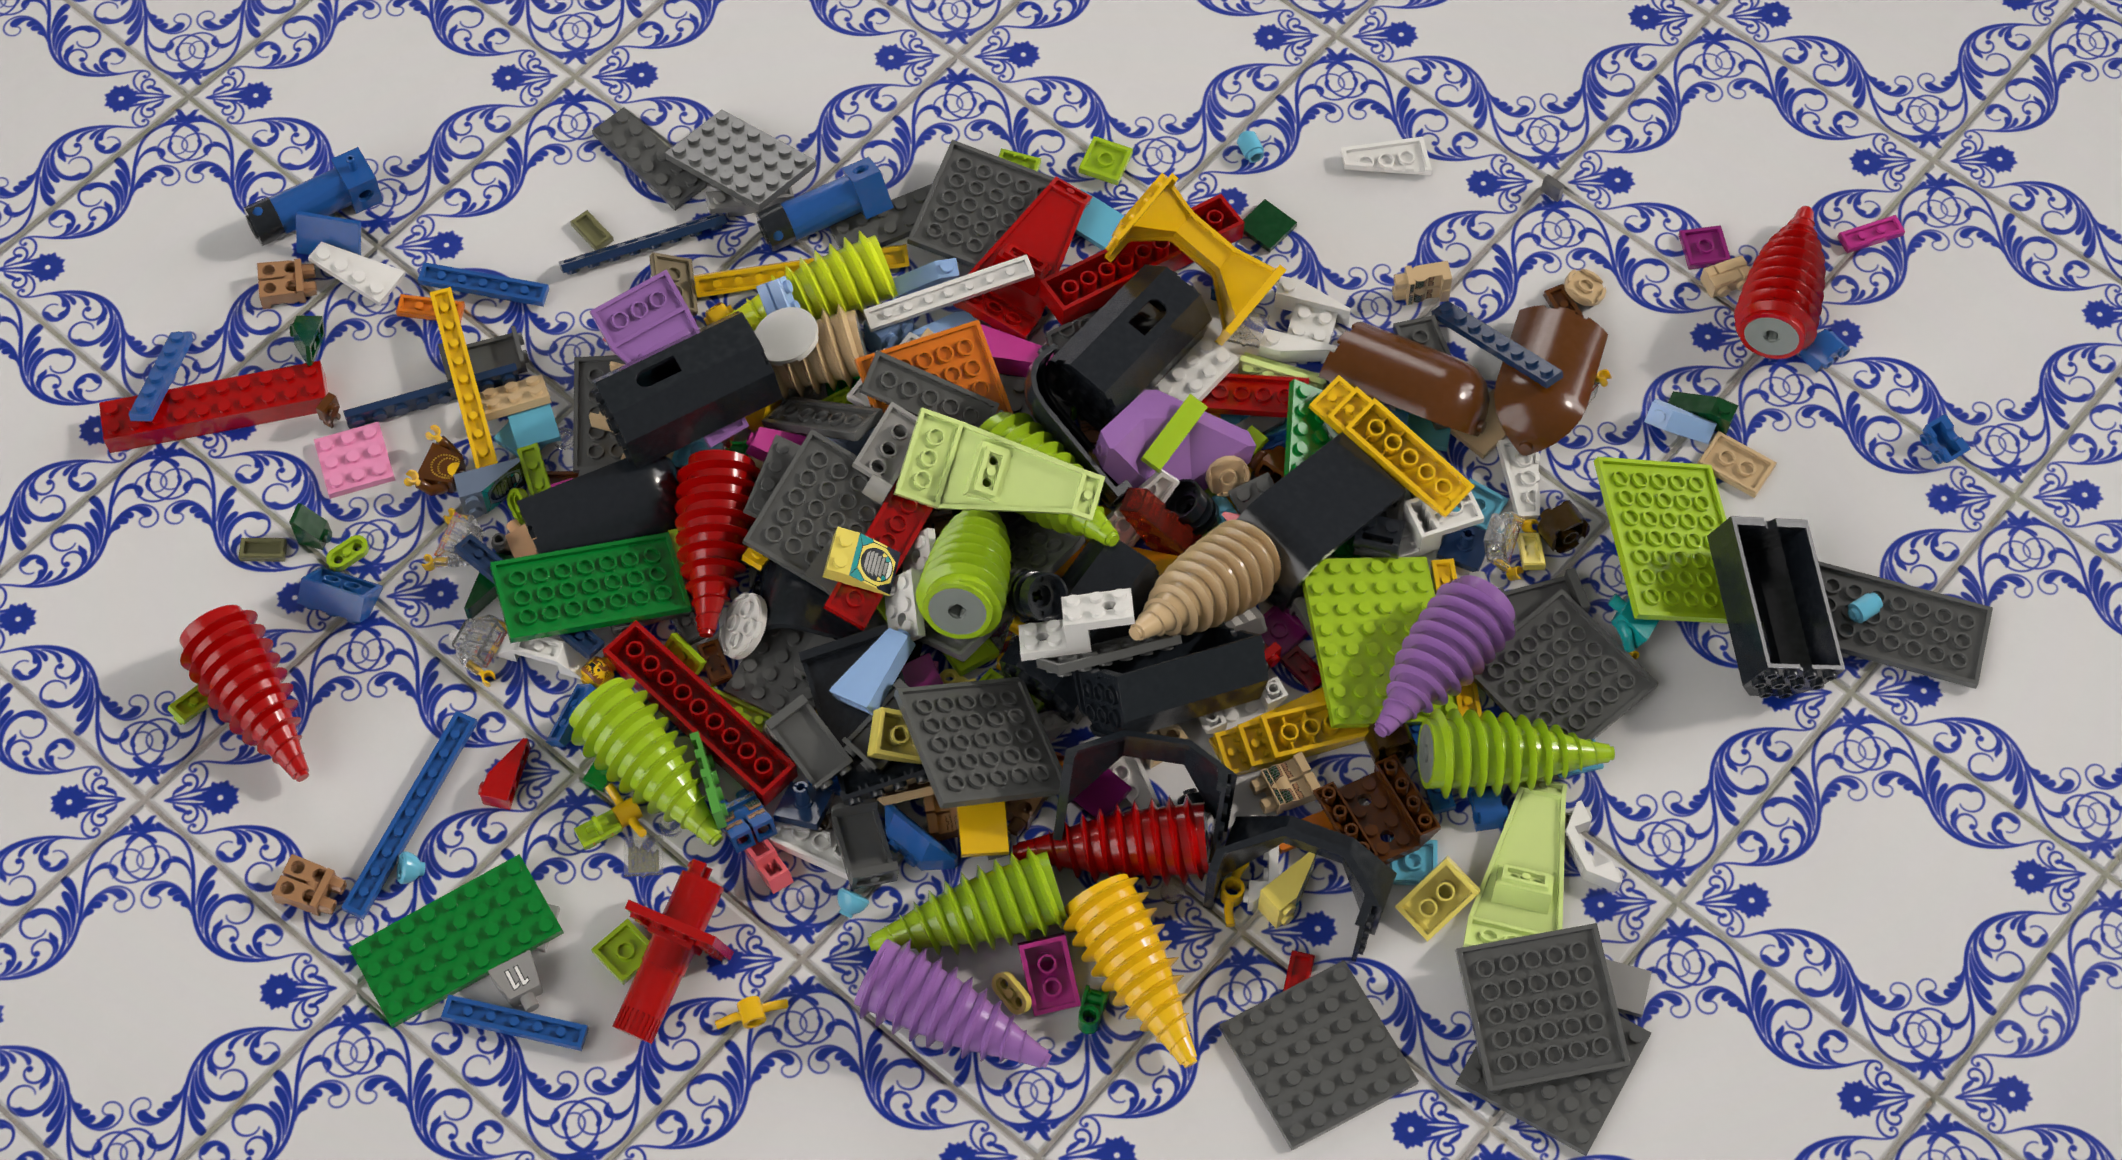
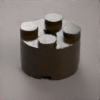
M1570 500L1564 501L1553 509H1545L1540 514L1542 519L1537 527L1538 532L1553 552L1556 550L1557 553L1572 550L1579 545L1578 540L1582 536L1585 539L1590 531V525Z
M1406 722L1402 724V727L1397 728L1389 736L1386 735V737H1381L1374 731L1375 723L1368 727L1369 732L1365 736L1364 742L1374 765L1376 762L1396 754L1403 765L1407 763L1405 760L1411 755L1413 758L1416 755L1417 744Z

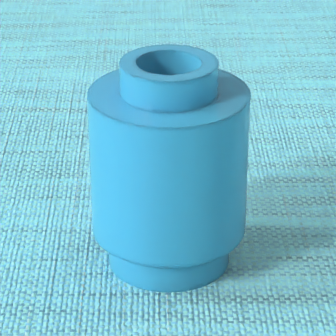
M1254 131L1242 132L1237 139V144L1245 159L1249 160L1250 163L1260 161L1264 157V148Z
M1217 495L1212 497L1218 506V524L1227 521L1221 515L1223 512L1238 514L1227 497Z
M1874 592L1864 594L1848 605L1850 619L1858 623L1865 622L1880 612V609L1883 607L1882 600Z

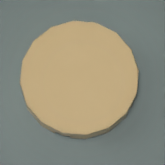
M1574 269L1565 278V291L1579 304L1595 306L1606 295V287H1603L1602 279L1592 271L1587 269L1576 271Z
M1223 456L1210 464L1206 471L1205 480L1212 493L1221 497H1229L1228 491L1250 480V471L1247 464L1241 458Z

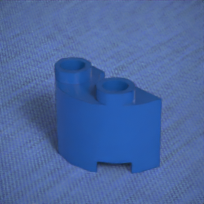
M1824 329L1817 334L1815 341L1810 346L1801 350L1799 356L1817 373L1822 368H1829L1835 361L1833 358L1845 357L1850 352V348L1831 329L1829 331Z
M1946 413L1925 425L1923 434L1920 435L1921 443L1928 447L1937 464L1951 462L1971 450L1963 437L1957 436L1954 431V425Z
M1487 786L1482 797L1477 796L1474 787L1469 788L1467 797L1472 807V818L1476 832L1503 828L1504 819L1508 818L1507 806L1502 804L1501 799L1503 798V788L1500 794L1496 796L1491 786Z

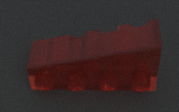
M1128 487L1119 511L1152 551L1179 556L1202 537L1201 535L1195 536L1192 533L1193 528L1189 524L1183 525L1178 521L1179 516L1175 512L1164 509L1166 504L1149 489Z

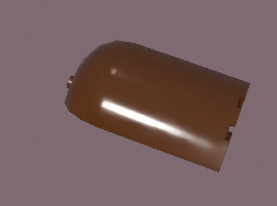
M1545 305L1520 309L1510 337L1511 340L1563 371V378L1550 387L1545 388L1505 362H1502L1496 380L1494 399L1500 424L1510 442L1523 456L1542 451L1564 438L1580 422L1588 406L1608 334L1591 318L1585 319L1575 314L1576 311L1559 306V309L1546 308Z
M1356 322L1352 325L1350 332L1344 331L1337 340L1339 346L1334 353L1330 351L1318 376L1332 382L1340 375L1352 387L1355 388L1357 386L1371 398H1376L1381 402L1466 434L1479 436L1480 433L1484 432L1487 425L1485 420L1490 397L1487 383L1477 368L1462 359L1365 322Z

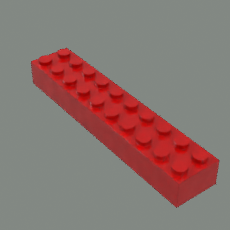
M1222 194L1216 195L1191 208L1195 214L1231 244L1243 238L1245 222ZM1169 241L1130 242L1112 262L1105 258L1108 251L1104 249L1040 280L1039 296L1059 323L1064 325L1103 307L1145 264L1164 266L1172 271H1176L1194 261Z
M319 360L314 361L312 366H307L304 363L168 389L153 421L130 420L129 412L138 395L100 402L103 440L109 452L114 453L316 414V407L328 394L325 372Z
M637 620L602 650L604 657L615 667V671L625 680L634 678L636 682L633 687L638 692L642 690L648 691L646 699L651 704H658V710L668 717L687 737L690 738L689 734L698 731L707 755L712 754L714 761L749 792L754 791L764 807L783 791L791 781L798 777L797 766L790 758Z

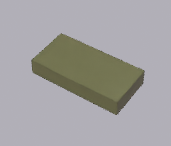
M588 210L570 221L571 226L594 250L604 248L614 241L613 236Z
M241 538L238 558L240 561L285 562L288 541L286 538Z

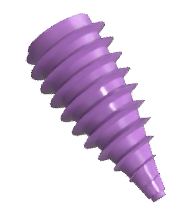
M1472 575L1462 576L1438 588L1436 596L1429 600L1427 608L1420 613L1418 622L1411 626L1410 634L1402 642V649L1395 655V665L1391 668L1389 674L1391 682L1386 687L1388 698L1383 702V709L1374 728V731L1379 736H1389L1397 728L1402 727V724L1409 719H1417V713L1420 711L1431 713L1433 711L1432 704L1446 705L1448 703V696L1459 695L1462 690L1461 686L1472 684L1474 680L1473 675H1480L1485 670V664L1494 661L1495 653L1501 652L1505 648V641H1510L1515 636L1513 624L1515 611L1504 593L1490 582Z
M889 939L884 941L874 957L854 1000V1004L860 1007V1019L870 1012L876 1014V1027L886 1020L891 1021L893 1035L904 1027L909 1029V1042L920 1034L926 1036V1048H929L935 1041L943 1042V1054H946L953 1046L960 1047L962 1059L972 1051L980 1053L981 1062L989 1055L999 1057L1000 1062L1008 1059L1017 1061L1019 1064L1024 1063L1041 1068V1066L1047 1067L1052 1055L1040 1043L1027 1034V1030L1023 1031L1013 1022L1015 1015L1008 1018L1001 1011L1002 1000L993 1005L987 999L988 987L978 994L972 988L973 976L963 983L957 978L958 966L948 973L942 969V957L934 963L926 960L927 947L918 955L910 951L911 939L902 946Z

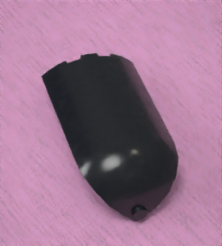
M1053 343L1051 346L1045 344L1037 351L1039 356L1028 369L1024 382L1025 403L1035 421L1041 424L1045 432L1052 434L1054 441L1064 446L1065 452L1071 453L1074 456L1076 464L1081 465L1085 470L1105 476L1099 498L1108 508H1111L1114 504H1118L1129 496L1127 491L1132 485L1127 479L1119 485L1102 469L1096 455L1093 454L1095 446L1052 394L1046 378V365L1051 355L1059 346L1056 343Z
M661 457L639 469L635 467L633 461L628 463L627 459L624 458L516 502L531 539L536 538L533 540L537 549L536 552L537 554L666 533L669 532L668 530L677 529L675 520L679 515L675 510V505L679 499L676 496V489L680 483L677 480L678 471L669 457Z

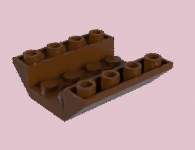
M1396 754L1376 762L1374 773L1337 788L1333 781L1313 790L1314 796L1336 832L1355 838L1385 864L1419 850L1441 829L1440 824ZM1362 798H1366L1370 800L1371 803L1369 805L1363 806L1359 804L1358 801ZM1390 835L1394 839L1391 842H1384L1381 840V836Z

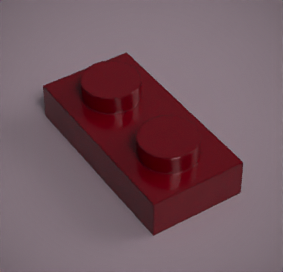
M1298 645L1281 658L1280 663L1309 692L1316 690L1322 685L1319 666Z

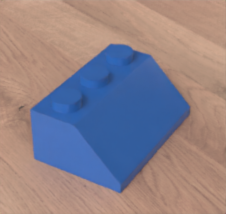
M321 566L301 578L297 603L304 605L309 610H320L326 612L328 616H339L346 618L350 623H360L370 616L383 590V586Z

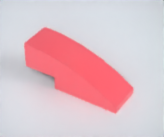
M753 834L756 845L744 850V852L768 888L775 894L794 883L789 869L779 858L776 849L769 840L765 839L758 843ZM743 836L737 840L742 844L747 841L748 837Z

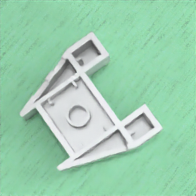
M1281 276L1276 290L1274 307L1292 311L1293 315L1287 333L1264 329L1258 356L1285 364L1287 362L1307 364V362L1321 361V364H1324L1330 351L1334 353L1338 347L1330 344L1336 323L1348 325L1351 308L1301 280Z

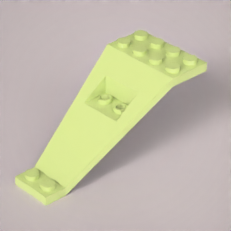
M920 408L894 495L935 509L1070 514L1092 521L1105 476L1082 469L963 421ZM994 458L996 465H991L989 459ZM984 479L989 481V487L983 485Z
M1540 778L1536 780L1532 791L1528 789L1526 782L1519 784V790L1481 883L1480 893L1476 896L1469 913L1463 947L1563 929L1565 813L1568 784L1552 781L1547 786L1544 779Z

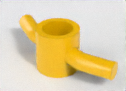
M613 783L606 786V791L616 805L611 809L622 829L630 825L639 837L646 836L647 831L638 821V819L643 817V814L637 803H633L632 797L624 801Z
M1249 863L1233 871L1231 877L1226 878L1222 882L1220 899L1224 904L1226 927L1235 926L1233 908L1241 904L1243 900L1245 885L1240 877ZM1235 889L1238 891V894L1230 895L1226 890Z
M759 996L746 997L737 1003V1012L716 1020L715 1025L719 1030L732 1023L742 1021L744 1028H755L766 1022L765 1013L788 1008L787 999H781L761 1004Z

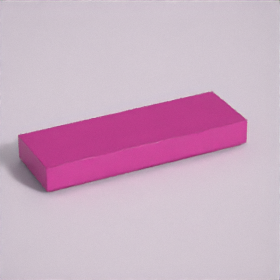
M1893 215L1840 232L1837 238L1846 253H1851L1904 236L1905 230L1897 216Z

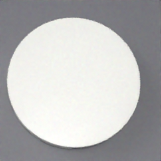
M786 307L770 313L758 324L754 332L765 351L768 362L775 366H783V364L796 360L801 361L813 351L819 339L818 325L815 318L808 311L797 307Z
M742 593L732 601L726 610L728 615L724 627H720L719 642L724 655L730 658L740 660L750 655L759 644L765 631L767 605L763 597L755 593Z

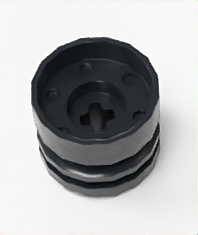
M1181 479L1160 511L1183 536L1197 538L1210 531L1216 523L1219 515L1218 506L1196 481Z
M1030 570L1021 571L1014 575L1008 583L1006 601L1010 611L1017 617L1050 621L1061 616V597L1068 596V589L1065 582L1056 574Z

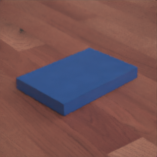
M298 211L296 213L297 253L310 255L321 242L361 256V221Z

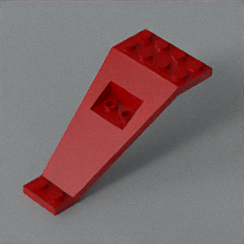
M1055 177L968 273L970 274L1027 254L1035 273L1034 277L953 305L958 309L968 312L975 319L982 320L991 325L996 330L1026 340L1038 325L1046 306L1039 296L1040 280L1060 271L1082 213L1090 204L1092 196Z

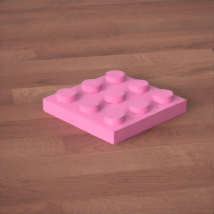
M379 422L314 439L330 499L395 481Z

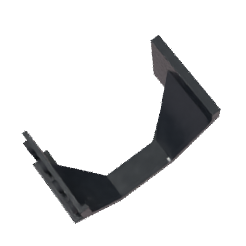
M1122 730L1066 749L1053 840L1062 841L1068 804L1122 756H1129L1185 766L1213 816L1208 862L1211 863L1216 849L1221 848L1223 831H1228L1237 774L1190 739Z
M1236 816L1225 846L1216 849L1209 866L1203 907L1210 910L1213 909L1226 875L1282 843L1342 863L1360 910L1355 925L1359 926L1351 958L1352 961L1356 962L1358 954L1363 955L1369 934L1375 935L1397 873L1355 838L1294 816Z

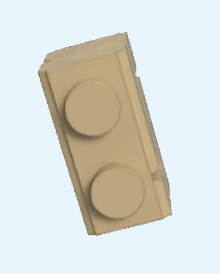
M1741 255L1704 268L1700 280L1710 298L1717 296L1725 297L1731 291L1737 289L1742 291L1750 267L1747 266L1746 260Z

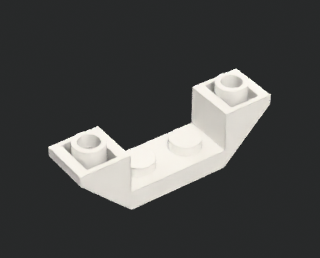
M506 634L495 653L496 657L517 662L520 655L558 666L560 674L578 679L583 677L581 668L588 662L585 657L566 642L549 637L510 644L508 634Z
M1277 676L1268 680L1260 699L1198 717L1206 734L1229 730L1237 726V724L1247 722L1275 709L1288 697V693Z
M1582 800L1578 801L1565 831V845L1583 880L1616 892L1619 890L1623 880L1622 873L1618 867L1615 868L1612 861L1595 867V860L1591 853L1588 854L1585 848V840L1580 833L1588 830L1592 814L1589 808L1584 806Z
M1279 845L1263 854V860H1268L1267 868L1263 867V881L1249 880V886L1245 888L1243 903H1248L1247 911H1253L1258 907L1260 890L1278 877Z

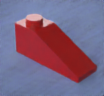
M523 738L487 773L485 781L480 783L478 795H480L484 805L506 810L511 809L531 750L528 738Z

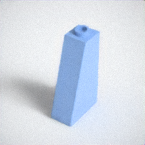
M888 628L829 691L837 700L873 715V711L881 707L915 647V643L910 639L911 635L903 629L896 631Z

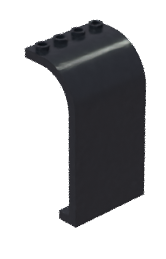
M1343 432L1263 492L1237 518V520L1248 522L1262 530L1271 539L1278 551L1281 562L1280 577L1273 585V590L1268 599L1282 612L1290 606L1302 582L1325 558L1389 507L1399 505L1406 493V490Z
M769 560L761 571L757 570L760 579L755 582L753 593L763 597L767 605L765 631L789 628L835 640L863 632L860 628L823 608L830 595L779 564ZM899 568L895 576L903 573V569ZM877 608L864 631L885 624L888 626L887 621ZM918 640L913 641L915 647L906 663L920 657L922 642Z
M887 624L798 652L818 716L843 748L846 744L842 739L844 737L848 738L870 714L837 700L829 690L888 629ZM901 670L895 682L900 678L906 684ZM894 686L891 687L887 696L894 690ZM849 753L847 754L854 761L851 765L853 769L843 777L840 774L837 776L841 788L840 795L845 806L859 805L865 799L871 797L872 799H877L885 796L886 792L893 790L895 792L907 789L908 785L914 783L923 784L929 782L922 764L891 761L878 775L874 770L869 773L860 764L863 760L857 755L853 758Z

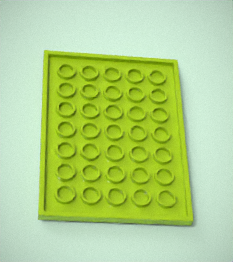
M1597 457L1593 462L1634 619L1727 623L1707 535L1727 520L1712 466Z
M1392 557L1324 559L1302 582L1331 728L1369 727L1371 724L1376 723L1383 709V702L1388 698L1386 687L1391 682L1389 674L1391 668L1395 665V655L1402 649V642L1410 634L1411 626L1418 622L1420 613L1427 608L1429 600L1435 597L1427 557H1399L1398 559ZM1448 696V703L1446 705L1432 704L1433 710L1438 708L1445 716L1452 708L1458 710L1455 696ZM1420 711L1417 713V719H1409L1406 723L1408 726L1421 725L1422 721L1425 718H1429L1431 713Z

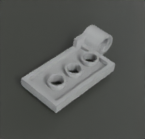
M894 402L890 403L852 464L853 468L870 477L862 494L879 504L883 503L900 475L917 420V416ZM893 429H903L905 436H896ZM885 445L891 446L894 449V454L888 455L884 453L882 447ZM872 464H881L883 471L880 473L875 472L872 469Z

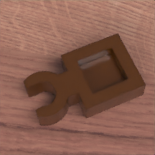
M328 392L316 407L319 419L326 426L333 428L334 419L339 420L341 418V415L338 413L340 406L337 397Z

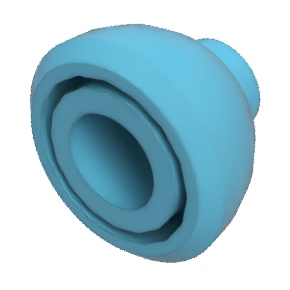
M403 851L399 855L397 863L398 882L400 884H408L415 881L419 876H424L425 862H420L413 853Z
M840 888L838 891L837 900L841 908L839 913L846 917L852 918L853 914L862 912L869 904L867 898L849 889Z

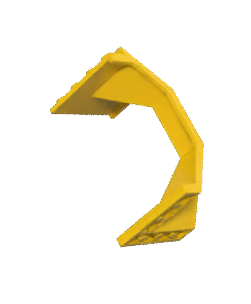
M1161 173L1117 225L1111 235L1113 236L1111 241L1105 248L1108 251L1105 258L1112 262L1130 242L1169 241L1212 277L1222 326V332L1214 342L1223 346L1286 272V269L1281 265L1274 268L1234 247L1193 212L1175 187V183L1179 178L1173 173L1169 177Z

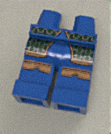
M744 788L736 793L735 800L728 802L727 799L721 801V803L725 802L729 816L725 817L727 827L723 829L736 853L756 845L753 834L758 843L778 834L772 817L766 812L754 791L749 792ZM763 826L769 827L765 833H758L757 829ZM743 836L748 837L747 841L742 844H738L736 841Z

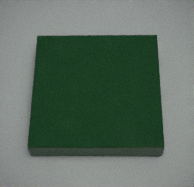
M1266 199L1243 219L1245 222L1243 234L1269 253L1297 227L1295 220Z

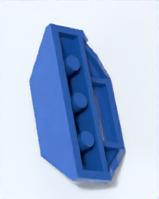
M895 805L884 806L886 839L889 848L894 853L899 852L902 854L905 861L911 867L916 866L921 871L955 869L958 866V856L941 844Z

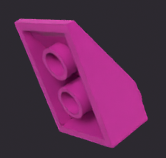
M1064 932L1047 936V938L1033 939L1030 942L1017 943L1034 1016L1081 1006Z

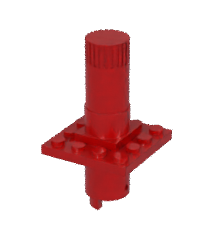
M692 859L687 866L689 868L687 871L682 870L663 913H659L631 900H628L625 909L631 913L629 917L645 927L652 934V937L612 1027L650 1044L655 1039L694 954L701 956L702 951H704L710 957L722 962L723 958L731 960L734 953L716 936L705 932L724 888L708 880L713 869L707 867L706 863L696 859Z

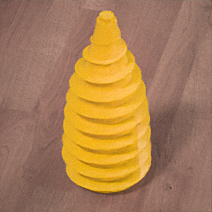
M1119 874L1107 878L1081 892L1065 906V911L1069 918L1065 922L1063 929L1066 932H1078L1072 941V945L1074 947H1087L1081 960L1083 962L1097 963L1092 969L1091 975L1093 977L1107 978L1101 989L1104 992L1116 991L1118 993L1113 1000V1005H1127L1130 1007L1125 1018L1129 1020L1139 1018L1143 1022L1140 1031H1151L1156 1036V1042L1162 1043L1180 1065L1188 1068L1197 1063V1054L1186 1021V1016L1189 1013H1184L1182 1000L1188 994L1179 993L1177 983L1184 975H1173L1171 966L1179 957L1167 958L1165 949L1171 944L1172 940L1160 941L1158 933L1165 924H1152L1150 918L1157 908H1144L1142 902L1149 895V892H1136L1134 884L1139 879L1138 877L1129 878L1127 874Z

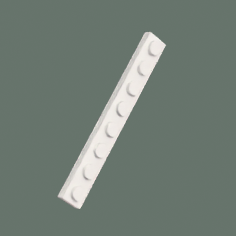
M1026 254L864 309L863 314L870 332L1032 278L1035 273Z

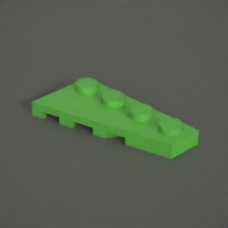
M699 732L689 734L695 749L694 753L700 767L701 777L705 785L713 817L718 829L727 827L725 817L729 816L725 802L721 803L722 800H725L720 786H716L720 784L717 771H712L713 768H716L712 754L707 755Z

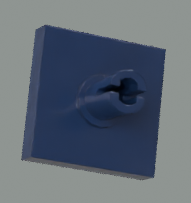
M1474 526L1446 534L1436 559L1454 558L1455 566L1470 572L1479 571L1494 534Z
M791 781L773 814L774 821L818 831L835 798L834 790L826 789L822 791L820 788L816 791L813 786L808 785L804 781Z

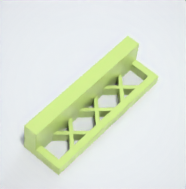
M1247 352L1241 355L1239 360L1238 374L1309 378V385L1322 390L1325 389L1327 380L1318 377L1319 373Z

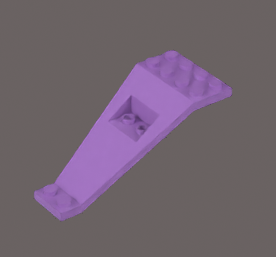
M667 269L590 311L611 351L626 364L699 330ZM744 417L703 438L708 447L711 448L747 428L749 424Z

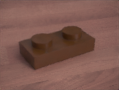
M1564 284L1544 291L1543 296L1551 308L1559 309V306L1576 311L1575 314L1584 318L1575 301L1565 291Z

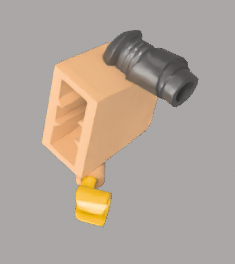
M517 519L511 520L506 525L510 533L506 535L497 533L492 537L491 545L497 553L514 558L537 554V549L533 542L536 538L531 539L526 525H521Z

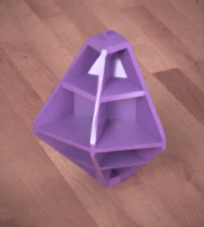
M1144 390L1100 431L1095 449H1093V454L1096 455L1102 469L1120 485L1127 479L1132 485L1127 491L1129 495L1156 472L1140 459L1183 404V401L1159 390ZM1204 412L1163 466L1162 470L1178 480L1191 479L1196 481L1203 490H1206L1208 486L1205 477L1210 464L1223 456H1236L1241 458L1246 464H1249L1256 444L1247 430Z

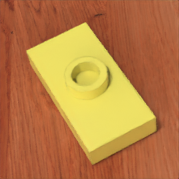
M1519 533L1517 535V543L1522 570H1545L1546 563L1540 533Z

